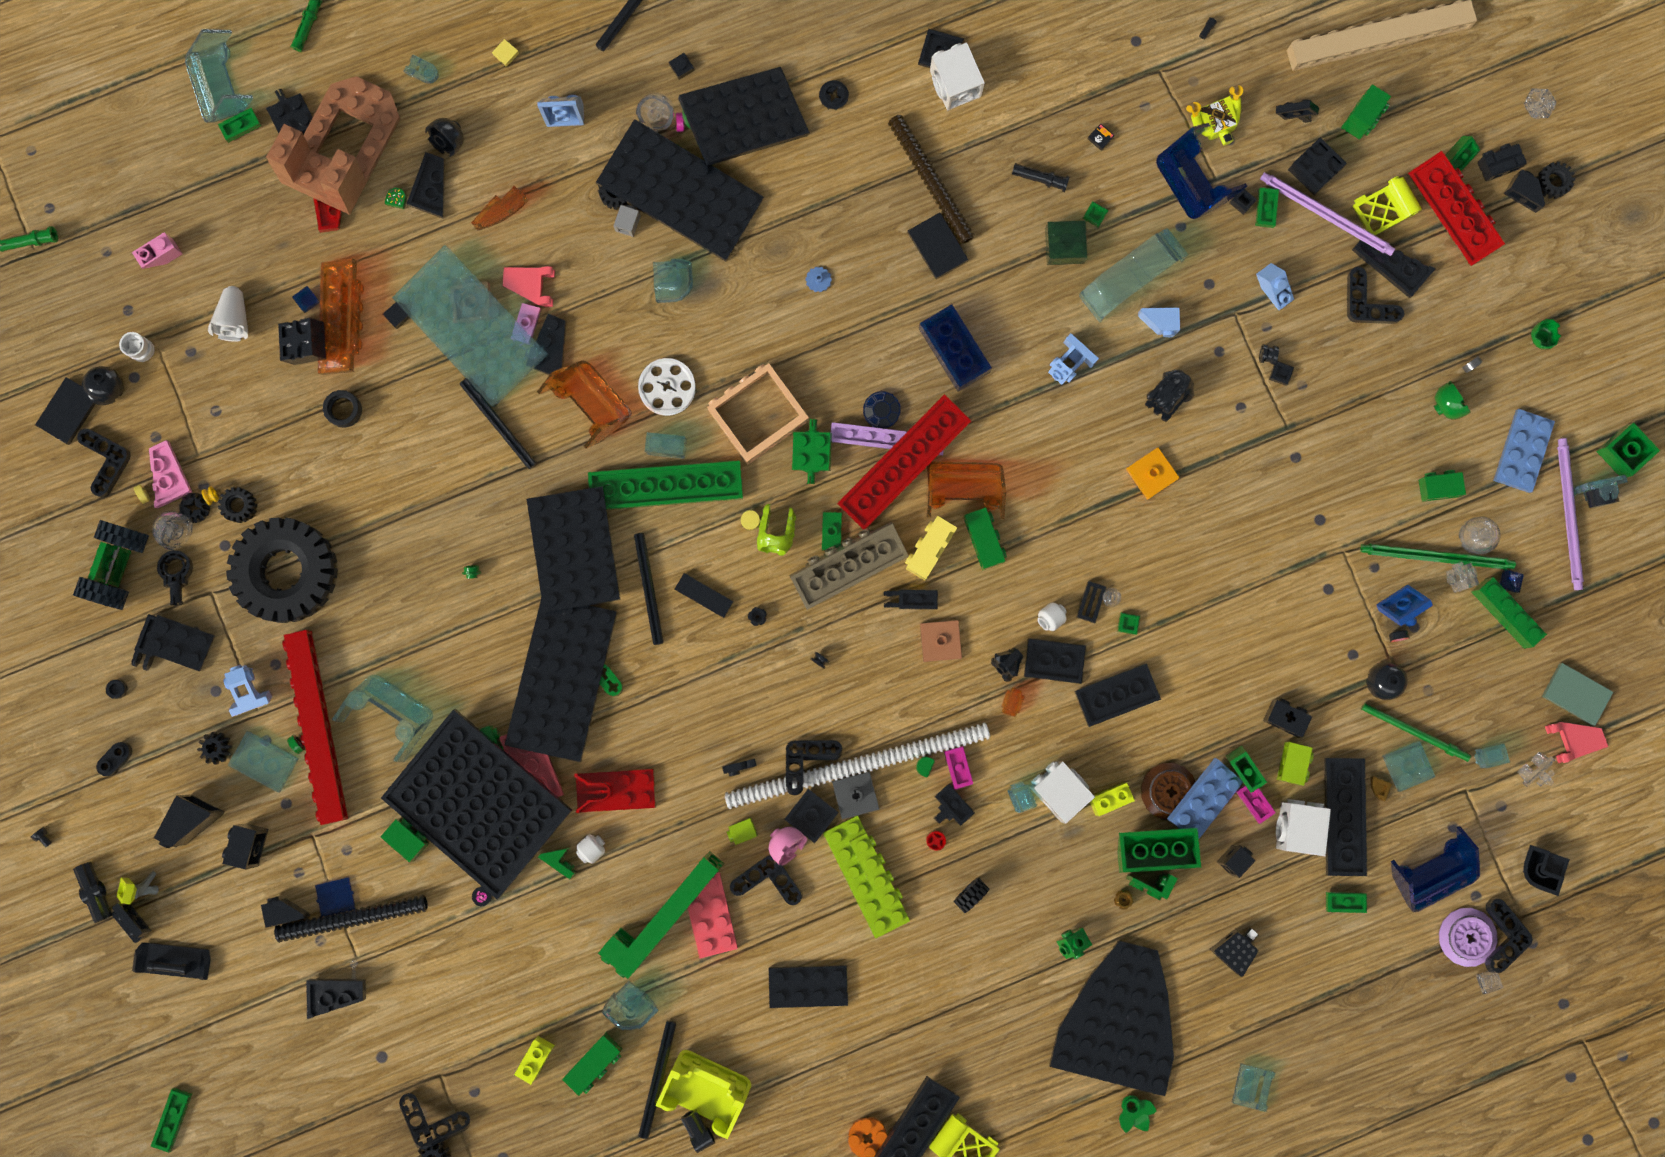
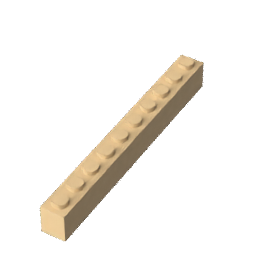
M1458 0L1451 5L1441 4L1434 9L1428 10L1425 8L1414 14L1404 13L1393 19L1392 17H1387L1381 20V22L1374 23V21H1371L1360 27L1350 26L1343 31L1333 30L1327 35L1321 36L1317 34L1306 40L1296 39L1290 44L1287 54L1292 71L1470 29L1477 22L1471 0Z

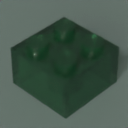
M1047 222L1045 227L1047 265L1084 264L1087 259L1086 222Z

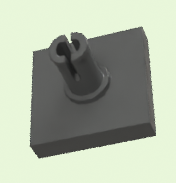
M870 772L832 782L842 820L879 810Z

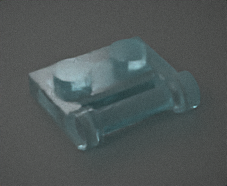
M1240 1063L1232 1103L1267 1112L1268 1105L1266 1104L1270 1086L1276 1072ZM1261 1075L1264 1076L1259 1102H1254Z

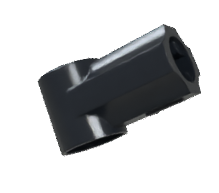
M696 1109L685 1113L681 1117L690 1135L691 1144L697 1153L715 1144V1139L710 1129L705 1127Z

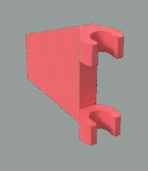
M550 266L541 268L504 267L503 287L539 306L553 307V299L550 296H542L543 277L555 278V270Z
M1564 722L1545 726L1547 734L1560 732L1567 751L1566 753L1556 755L1558 763H1566L1608 747L1602 728Z

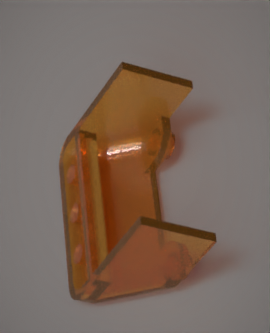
M584 360L551 372L537 391L538 394H542L552 390L558 398L567 399L570 397L588 417L593 425L589 428L591 438L584 445L586 449L604 441L632 415L630 408L592 364Z
M931 462L927 466V517L931 518V508L938 509L944 506L945 500H983L984 506L988 509H999L1000 519H1004L1007 492L1002 465L998 463Z

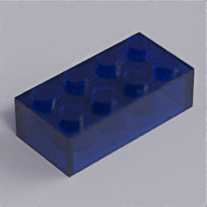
M953 304L919 324L921 334L957 392L991 372V365Z

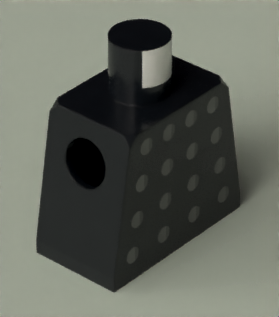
M1250 927L1243 935L1233 930L1212 946L1210 951L1238 976L1243 977L1258 953V949L1251 944L1258 937V934Z

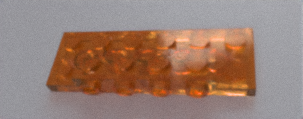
M355 259L321 262L319 321L324 322L326 359L318 361V374L321 375L354 372V355H359V350L362 348V341L359 338L360 331L363 329L360 313L363 311L361 294L364 292V287L361 281L356 279L357 260Z

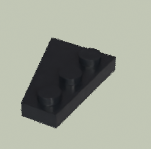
M551 314L547 315L527 361V367L562 380L567 323L565 320Z

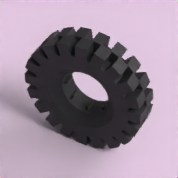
M269 518L268 522L262 520L255 523L254 529L247 528L241 534L243 539L241 541L236 540L233 544L234 555H229L227 564L231 565V570L226 571L227 580L232 582L229 589L233 596H237L238 600L236 602L242 608L247 609L248 613L253 616L277 623L297 622L303 620L304 616L310 617L318 612L316 608L318 606L323 607L329 600L326 598L327 594L333 593L335 584H332L333 578H337L338 569L334 568V563L337 562L334 552H331L330 548L332 546L329 541L323 538V534L317 529L291 518ZM282 551L290 554L292 551L297 555V560L301 562V577L295 585L291 586L292 588L284 591L280 588L275 590L269 585L270 581L266 579V565L272 556H276L275 554Z

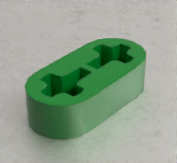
M604 664V669H607L605 674L608 679L605 680L601 676L600 685L610 696H618L623 691V685L613 671ZM610 680L613 684L618 683L617 692L609 691L611 686L608 682Z

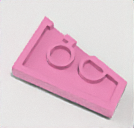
M166 440L149 448L150 465L154 481L152 486L153 491H155V508L158 509L192 493L170 442Z

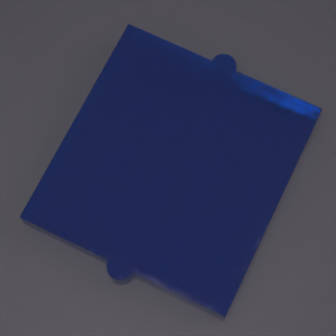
M349 877L315 885L318 898L316 902L319 903L322 917L356 909L353 897L355 892L352 891Z

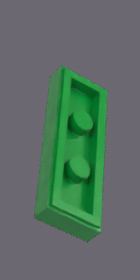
M177 1088L171 1089L150 1147L168 1153L172 1151L192 1096L191 1093Z

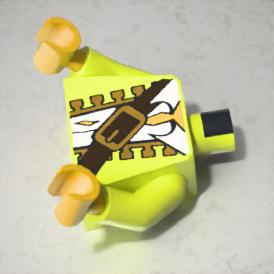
M1238 85L1237 93L1234 92L1233 86L1230 87L1229 92L1233 95L1232 99L1229 96L1202 108L1200 103L1193 102L1194 110L1192 106H1187V111L1192 113L1191 119L1197 132L1208 137L1209 140L1220 137L1223 146L1234 141L1231 132L1237 127L1241 115V98L1239 96L1243 94V87Z

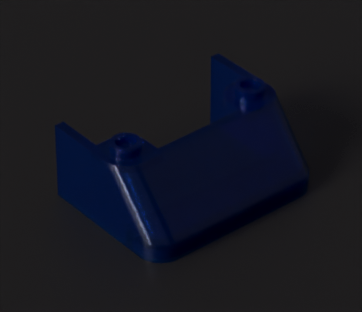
M1209 123L1192 127L1159 154L1156 160L1158 169L1186 215L1191 219H1197L1227 203L1248 187L1245 183L1230 189L1225 185H1219L1213 189L1202 172L1195 157L1200 154L1202 149L1198 136L1210 127Z
M1460 825L1456 827L1457 838L1448 840L1445 843L1444 853L1412 870L1407 865L1399 866L1395 860L1391 861L1392 877L1412 912H1419L1473 884L1480 877L1479 848Z

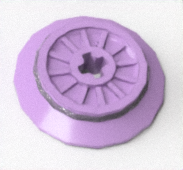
M1460 908L1451 912L1442 921L1439 930V943L1444 954L1452 962L1464 967L1478 966L1484 963L1486 958L1495 950L1497 930L1492 920L1483 912L1473 908ZM1467 934L1471 935V937L1473 938L1472 941L1468 940V938L1466 937Z

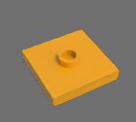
M1158 447L1126 468L1147 500L1179 479V476Z

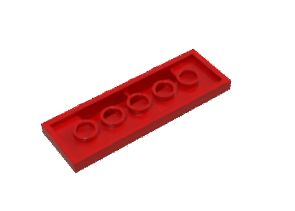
M1440 151L1408 173L1470 266H1473L1505 245L1493 227L1496 224L1490 215H1485L1483 209H1485L1484 205L1479 199H1474L1472 187L1469 184H1464L1462 181L1463 174L1458 168H1453L1443 151Z

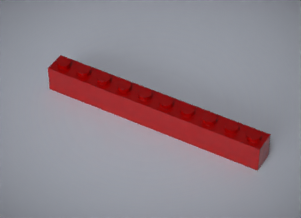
M303 630L283 635L282 645L284 650L287 651L288 656L286 665L291 672L290 685L295 692L293 701L299 713L297 722L302 728L303 733L301 734V742L305 746L306 753L304 758L310 769L308 779L313 785L312 799L317 806L316 819L320 822V825L348 820L312 631Z

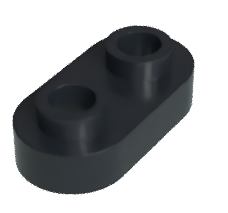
M125 742L115 743L97 762L96 769L98 773L102 776L116 774L132 755L131 746ZM119 748L122 750L121 755L117 754ZM105 763L108 764V769H107V770L104 769V764H105Z

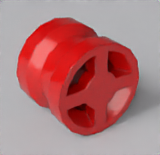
M934 830L927 835L926 843L930 849L938 851L944 848L946 838L943 833Z

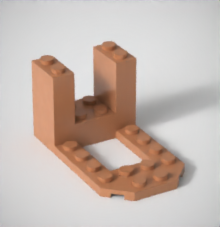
M357 76L331 84L304 135L301 131L284 124L266 158L279 181L350 215L400 121L391 92ZM341 111L372 125L357 157L337 149L332 160L318 154Z

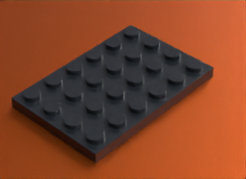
M781 67L684 93L678 97L707 166L807 137L810 133Z
M603 486L526 499L543 612L621 600Z

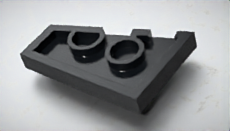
M425 152L408 198L407 206L442 219L444 207V158Z
M310 978L306 980L307 1019L364 1001L366 999V979Z

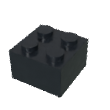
M247 823L233 825L228 832V845L222 853V864L245 870L258 867L269 829Z

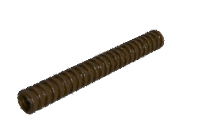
M894 116L889 120L888 125L891 126V130L894 131V135L897 136V140L900 141V145L903 146V150L906 151V155L909 156L912 165H915V170H918V175H921V180H924L923 183L927 185L926 188L930 190L929 193L933 195L932 198L936 200L935 203L939 205L938 208L942 209L941 213L945 214L944 218L948 219L947 223L951 224L950 228L954 229L953 233L957 234L956 237L960 239V244L969 242L974 238L975 234L971 233L972 229L968 228L969 224L965 223L966 219L962 218L963 214L959 213L960 209L956 208L957 204L953 203L954 200L950 198V193H947V188H944V183H941L942 180L938 178L939 175L935 174L936 170L932 169L933 165L929 164L930 160L926 159L927 155L923 154L924 150L920 149L921 145L917 144L918 140L914 139L915 135L911 134L912 130L909 129L903 116Z

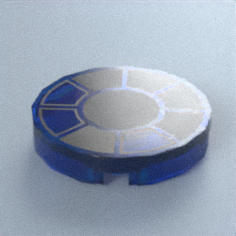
M878 391L866 399L863 405V415L871 427L887 429L898 421L901 406L893 394L886 391Z

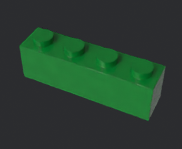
M1494 577L1484 579L1471 591L1524 649L1533 648L1547 635Z

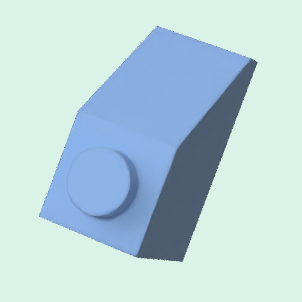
M1141 308L1138 312V317L1157 335L1174 337L1180 331L1179 308Z

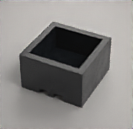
M1320 137L1293 162L1288 171L1315 196L1347 163Z
M313 318L300 319V321L295 320L291 323L284 322L278 324L280 361L298 365L326 359L324 322Z

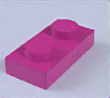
M959 747L944 751L954 789L972 785L973 781L964 748Z
M1246 785L1236 791L1258 824H1261L1276 813L1259 788L1250 793Z

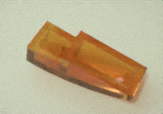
M513 186L502 199L495 195L471 224L477 231L499 224L519 211L528 202V199L524 193Z

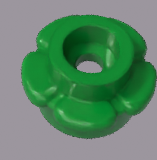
M478 565L464 566L462 574L466 575L468 579L478 578L481 571H479Z

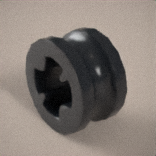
M815 652V657H811L810 660L825 669V664L830 661L818 652Z

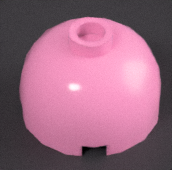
M784 827L781 830L778 828L770 836L771 840L768 849L771 857L778 865L782 866L797 856L794 853L798 848L800 850L804 848L807 838L794 827Z

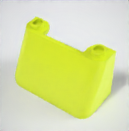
M682 1050L669 1074L656 1106L665 1111H673L677 1105L690 1111L696 1109L699 1115L713 1121L712 1129L716 1135L728 1139L751 1088V1081L747 1077L692 1051Z

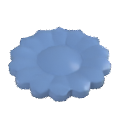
M823 267L810 269L805 279L807 281L806 285L809 286L810 290H814V292L827 290V287L831 285V274L828 273L827 269H823Z

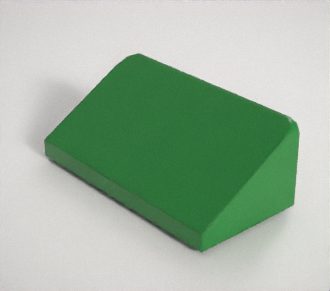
M1462 136L1445 156L1454 169L1458 168L1462 171L1479 153L1480 148L1472 136Z

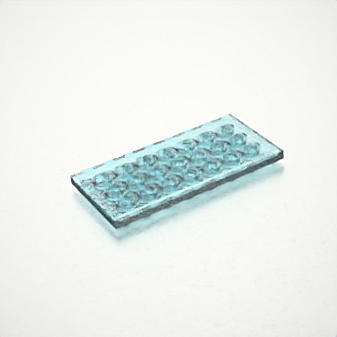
M446 245L392 297L492 407H495L548 355Z

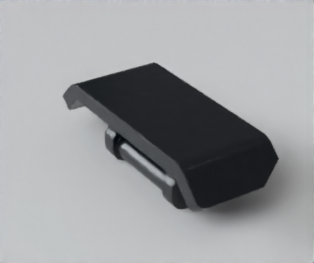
M142 942L135 950L132 971L135 973L207 980L211 960L210 951L203 948Z

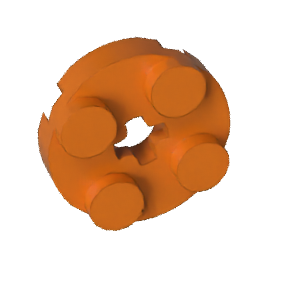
M873 1117L856 1120L851 1125L848 1134V1143L851 1150L858 1157H874L887 1138L886 1129L878 1119ZM871 1133L872 1142L868 1141L865 1143L863 1135Z

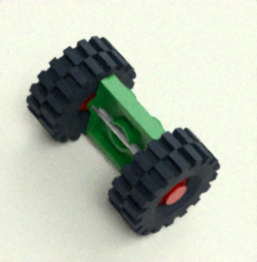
M100 520L93 538L104 542H100L88 578L79 577L73 595L97 604L123 610L129 591L118 587L131 550L143 553L149 535Z

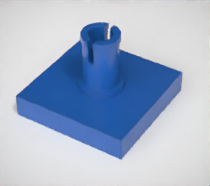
M1406 585L1376 606L1378 611L1398 625L1402 626L1405 624L1410 627L1417 623L1415 617L1432 607L1433 604L1429 598L1411 586Z

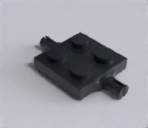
M282 89L276 90L275 94L279 101L266 109L278 134L282 126L286 124L301 131L304 135L313 117L301 93L286 98Z

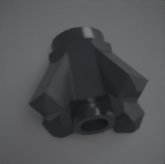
M1012 648L1005 652L995 653L991 664L1002 675L1003 680L1009 682L1013 676H1018L1023 655L1018 649Z

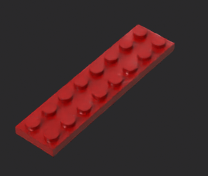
M944 394L837 504L863 530L866 529L955 439L971 420Z

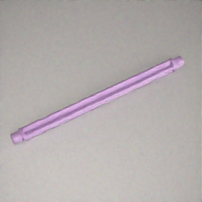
M1264 172L1260 180L1264 181L1267 186L1278 189L1283 195L1375 249L1390 256L1394 252L1395 248L1390 246V243L1356 225L1276 178L1274 175Z
M1567 438L1558 439L1559 447H1557L1571 563V581L1574 585V590H1583L1584 579L1580 559L1570 453Z

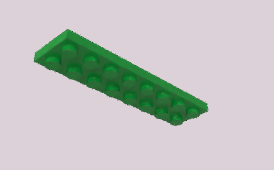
M740 461L588 472L589 488L603 486L607 510L743 499Z

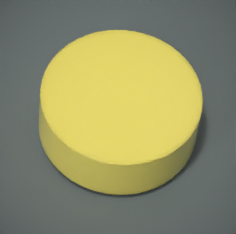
M141 484L133 487L142 504L150 501L147 491Z
M751 510L744 512L741 516L742 526L747 530L756 529L760 524L759 515Z

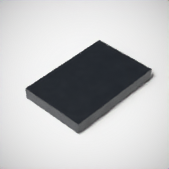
M940 212L907 231L936 280L968 262L967 256Z
M65 377L35 426L65 444L70 445L96 404L86 397L81 385Z
M1028 638L1024 677L1082 684L1086 646Z

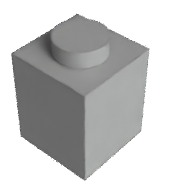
M620 205L614 223L616 232L634 237L641 217L636 207Z

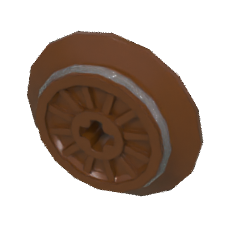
M1161 763L1153 767L1145 775L1141 785L1142 801L1146 809L1153 816L1168 820L1169 815L1196 781L1184 766L1176 763ZM1171 788L1172 790H1174V794H1170L1169 797V794L1166 793L1167 789Z

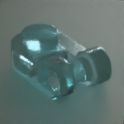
M412 55L409 66H406L403 70L404 73L427 84L436 82L439 77L436 67Z

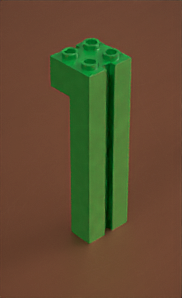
M709 851L638 937L634 939L621 927L598 952L601 960L608 965L611 964L619 976L629 979L725 863Z

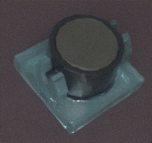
M1622 475L1588 482L1574 487V495L1584 493L1585 501L1588 503L1589 508L1620 502L1618 485L1628 481L1627 477Z

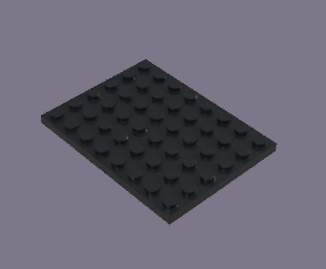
M457 709L451 711L381 797L384 802L497 900L572 812L568 805Z

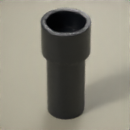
M1209 17L1205 23L1206 25L1199 35L1201 39L1205 40L1211 29L1216 25L1217 21L1214 18Z

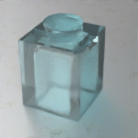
M1504 743L1475 749V760L1480 765V768H1491L1510 763Z

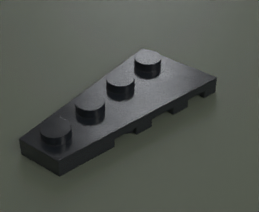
M1362 240L1352 249L1354 253L1408 298L1414 295L1436 269L1422 264L1421 261L1415 258L1412 259L1404 255L1399 250H1394L1391 256L1382 253Z

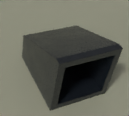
M191 794L176 795L154 839L160 841L159 845L165 848L186 845L223 816L225 811Z

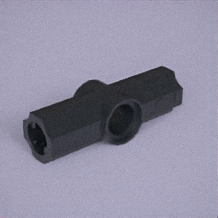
M87 862L75 867L73 871L80 886V899L84 904H87L94 923L110 918L112 913L105 898L107 894L106 888L98 880L92 863Z

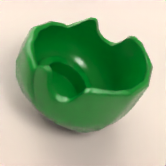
M1545 319L1537 323L1531 330L1533 344L1541 350H1549L1556 346L1561 337L1558 333L1559 323L1554 319Z

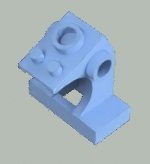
M1071 333L1063 342L1069 350L1061 358L1056 357L1050 363L1052 368L1048 372L1061 385L1065 381L1070 382L1077 375L1075 371L1083 362L1092 368L1099 359ZM1067 357L1076 364L1072 369L1063 363Z
M247 665L232 667L230 672L224 674V685L228 690L230 689L235 703H232L229 709L232 717L268 704L272 698L269 690L262 693L256 691L252 683L255 680L252 672L253 669L247 668ZM245 684L249 694L241 696L237 687Z

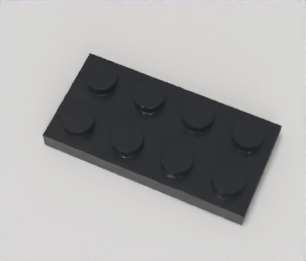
M1147 663L1074 691L1088 727L1161 700Z
M847 965L768 968L769 1008L848 1006Z

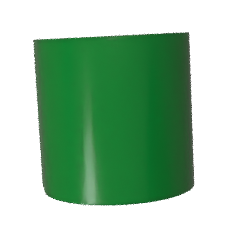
M930 757L920 758L916 762L917 772L927 778L935 763L934 759Z

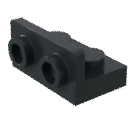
M119 902L112 907L114 912L111 915L134 943H138L152 931L131 904Z

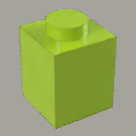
M751 818L729 826V831H727L730 842H734L735 845L758 836Z

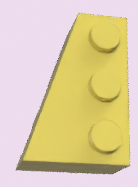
M939 516L936 517L934 522L930 521L925 529L927 532L924 539L920 537L915 545L918 549L914 555L910 553L905 562L907 564L906 570L926 581L957 527Z

